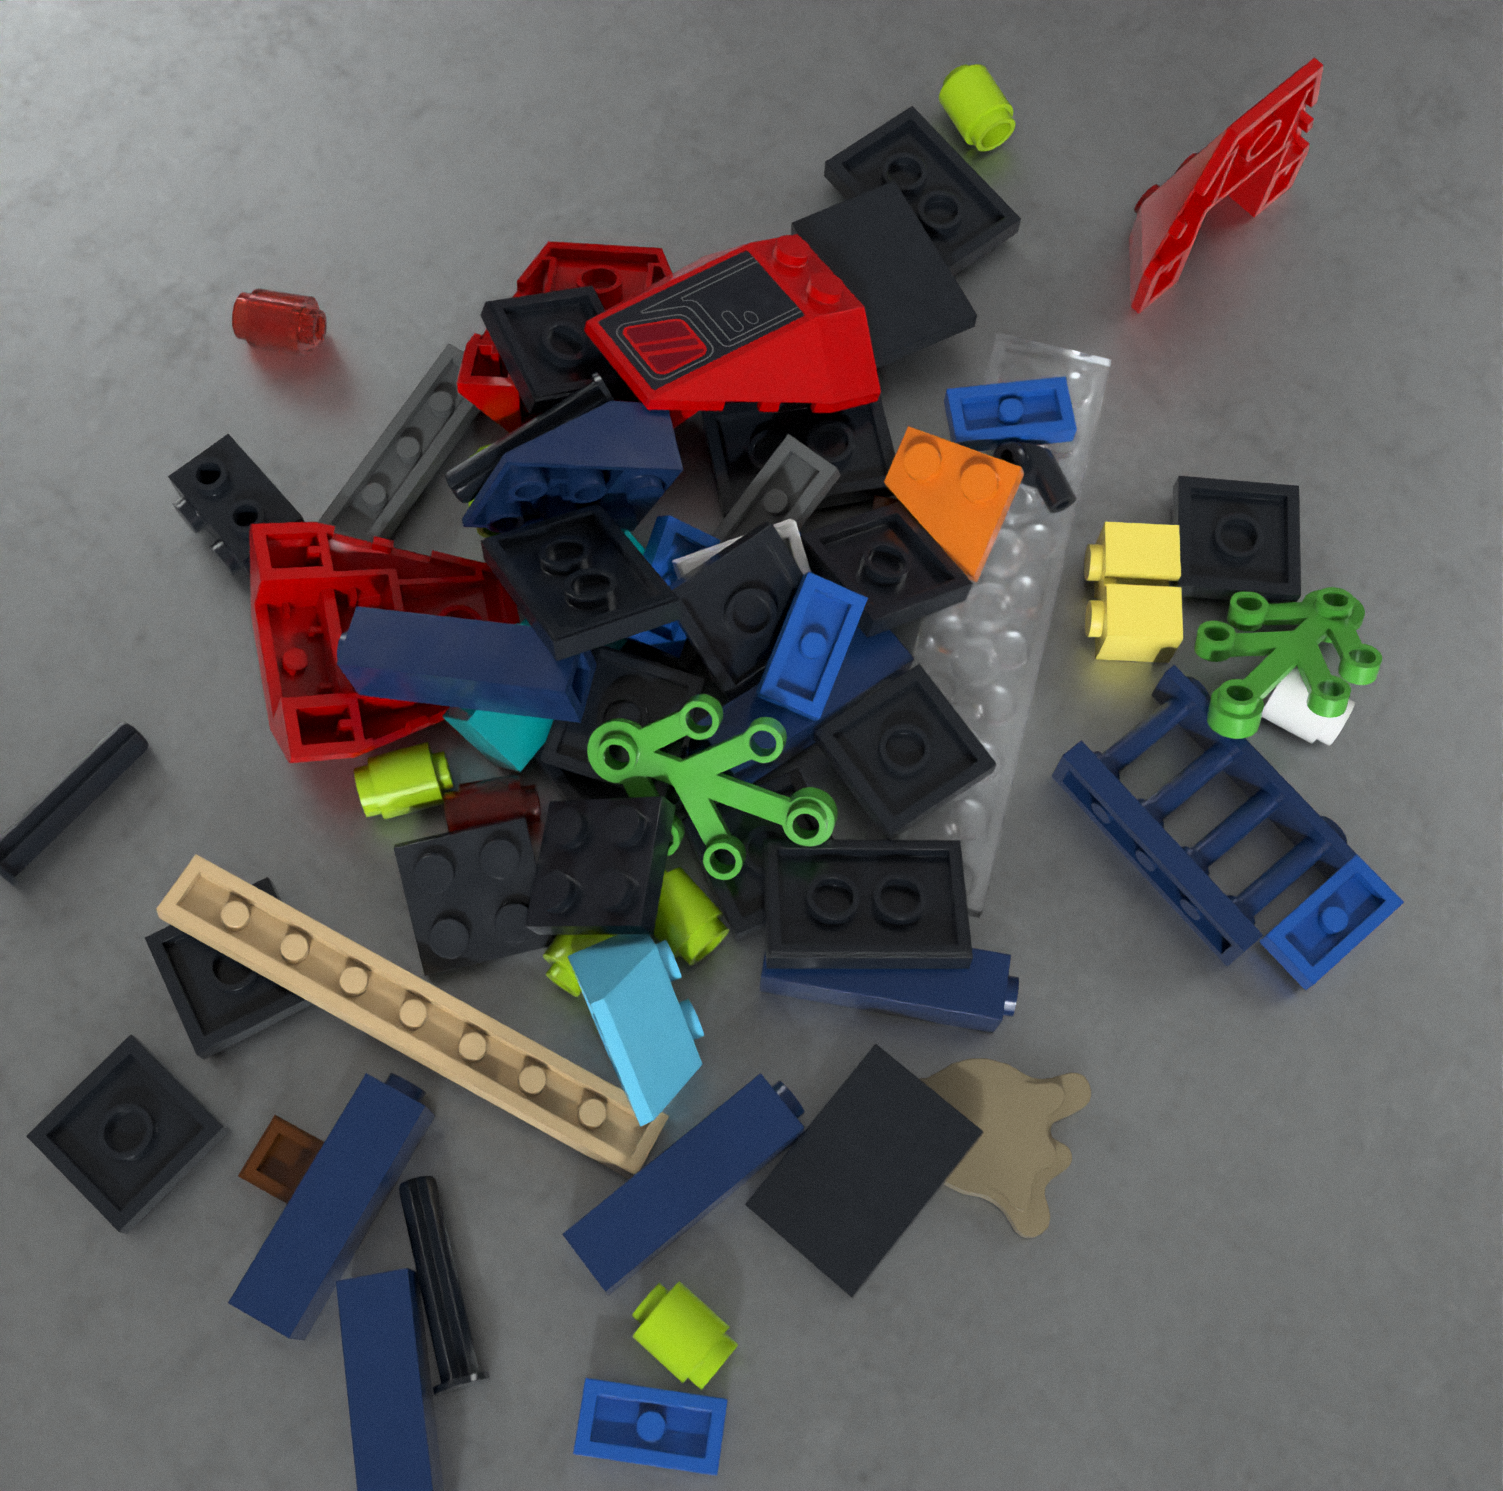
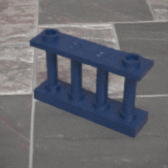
M1173 665L1164 673L1151 694L1161 706L1103 753L1099 751L1092 752L1082 740L1062 755L1052 777L1228 967L1263 936L1254 926V916L1313 865L1328 879L1351 860L1356 853L1347 844V838L1343 830L1330 818L1320 816L1246 738L1233 739L1224 737L1210 728L1207 723V713L1211 699L1210 694L1198 680L1190 676L1186 677ZM1179 724L1205 752L1147 800L1142 798L1136 799L1120 782L1119 772ZM1223 770L1249 799L1191 848L1187 846L1181 847L1164 829L1163 820ZM1268 817L1294 844V847L1236 897L1233 895L1226 896L1209 877L1208 868Z

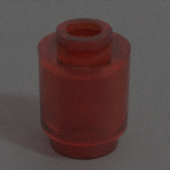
M256 288L251 293L242 292L236 298L232 312V327L235 336L238 339L246 340L251 347L308 356L313 352L315 346H320L324 341L327 319L325 312L319 309L317 300L312 296Z
M521 773L460 783L459 790L444 793V810L448 832L525 815L530 837H532L531 824L542 822L537 785L525 786Z

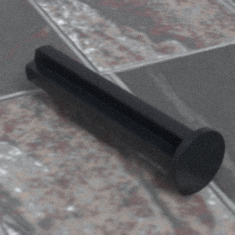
M597 371L591 374L594 381L447 471L445 475L446 482L454 496L462 503H469L476 498L504 453L609 401H615Z
M127 722L118 723L0 836V875L8 883L15 887L19 883L15 877L148 749V742L137 729Z
M419 1176L409 1179L400 1184L399 1194L441 1384L433 1387L434 1396L484 1383L491 1378L489 1371H479L436 1179L433 1176Z

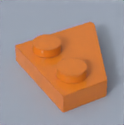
M908 426L884 483L968 579L978 582L1024 476L1022 467Z

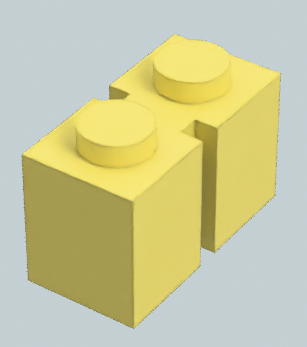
M1105 522L1096 543L1087 545L1084 557V578L1086 581H1094V598H1097V600H1089L1087 603L1085 634L1086 637H1095L1096 660L1169 663L1183 640L1181 587H1169V581H1178L1181 577L1179 525Z

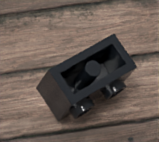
M229 434L168 476L180 496V499L172 505L194 533H198L205 528L216 540L209 545V548L232 576L242 570L250 579L249 530L251 524L305 522L302 515Z

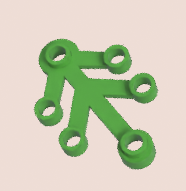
M1327 587L1310 592L1302 602L1268 604L1267 600L1258 593L1249 591L1235 593L1230 599L1227 613V621L1230 625L1220 621L1202 623L1197 630L1194 644L1195 653L1200 658L1211 662H1222L1230 657L1268 656L1243 680L1232 679L1225 681L1212 693L1207 713V723L1210 728L1219 735L1233 739H1242L1254 735L1259 729L1264 709L1263 699L1296 666L1308 691L1306 701L1308 708L1316 715L1326 718H1335L1343 715L1351 694V687L1347 682L1356 685L1373 683L1377 679L1382 662L1381 653L1373 646L1363 644L1356 632L1361 627L1365 616V609L1361 602L1348 591L1336 587ZM1263 625H1299L1294 631L1236 633L1232 628L1234 627L1242 631H1256L1262 628ZM1321 641L1332 643L1341 659L1338 673L1342 678L1331 675L1318 646Z
M694 695L686 702L682 709L644 726L624 718L610 719L599 725L592 733L587 747L588 759L595 772L609 782L623 784L630 798L659 796L651 778L673 785L707 848L703 856V864L706 871L714 878L728 880L735 877L740 872L746 859L744 844L737 837L731 835L714 801L782 825L788 838L802 846L820 845L833 832L838 817V810L835 801L827 792L814 787L799 789L789 798L722 773L751 759L760 763H768L779 757L786 744L787 734L784 726L774 718L760 717L750 724L747 731L684 759L658 749L686 735L693 739L703 740L711 737L717 731L723 720V709L719 701L710 695ZM696 707L707 710L712 717V724L707 726L696 724L691 718L690 710ZM757 731L771 733L776 740V746L770 749L761 748L756 744L753 734ZM620 745L624 747L629 753V761L620 762L613 758L609 752V746ZM801 814H810L817 819L819 827L815 830L803 829L798 825L796 817ZM674 815L671 830L673 841L669 842L667 856L672 855L678 849L685 833L684 825L676 815ZM718 849L728 850L734 855L736 862L730 865L722 864L715 858L714 851Z

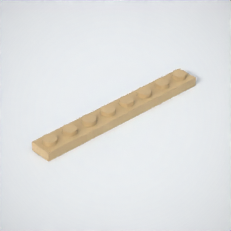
M195 854L156 908L158 917L161 920L628 1179H631L641 1170L669 1117L661 1112L654 1121L640 1127L624 1091L197 854Z

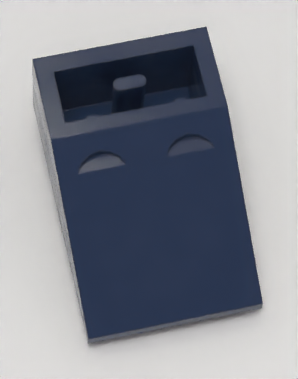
M609 401L504 453L462 518L463 527L487 528L491 532L504 533L598 503L620 529H627L629 532L634 531L683 471L669 410H647L642 403Z

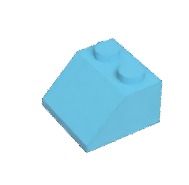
M618 934L567 957L616 1076L641 1127L654 1121L703 1065L694 1040L703 1037L704 1032L689 998L681 1002L677 1000L671 982L682 978L667 941L664 940L655 944L649 934Z

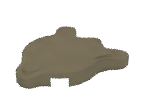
M988 1058L962 1060L952 1063L927 1078H919L984 1132L943 1185L961 1194L981 1197L992 1202L1005 1214L1014 1231L1020 1236L1034 1238L1041 1235L1049 1227L1050 1222L1049 1207L1045 1198V1187L1050 1180L1065 1171L1072 1161L1070 1149L1052 1137L1051 1126L1053 1123L1082 1110L1089 1103L1091 1088L1087 1079L1079 1073L1072 1072L1046 1079L1033 1078L1009 1064Z

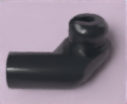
M1006 441L995 449L993 457L1022 467L1024 476L1020 484L1037 488L1050 513L1061 512L1076 501L1077 498L1054 455L1048 449L1020 441Z

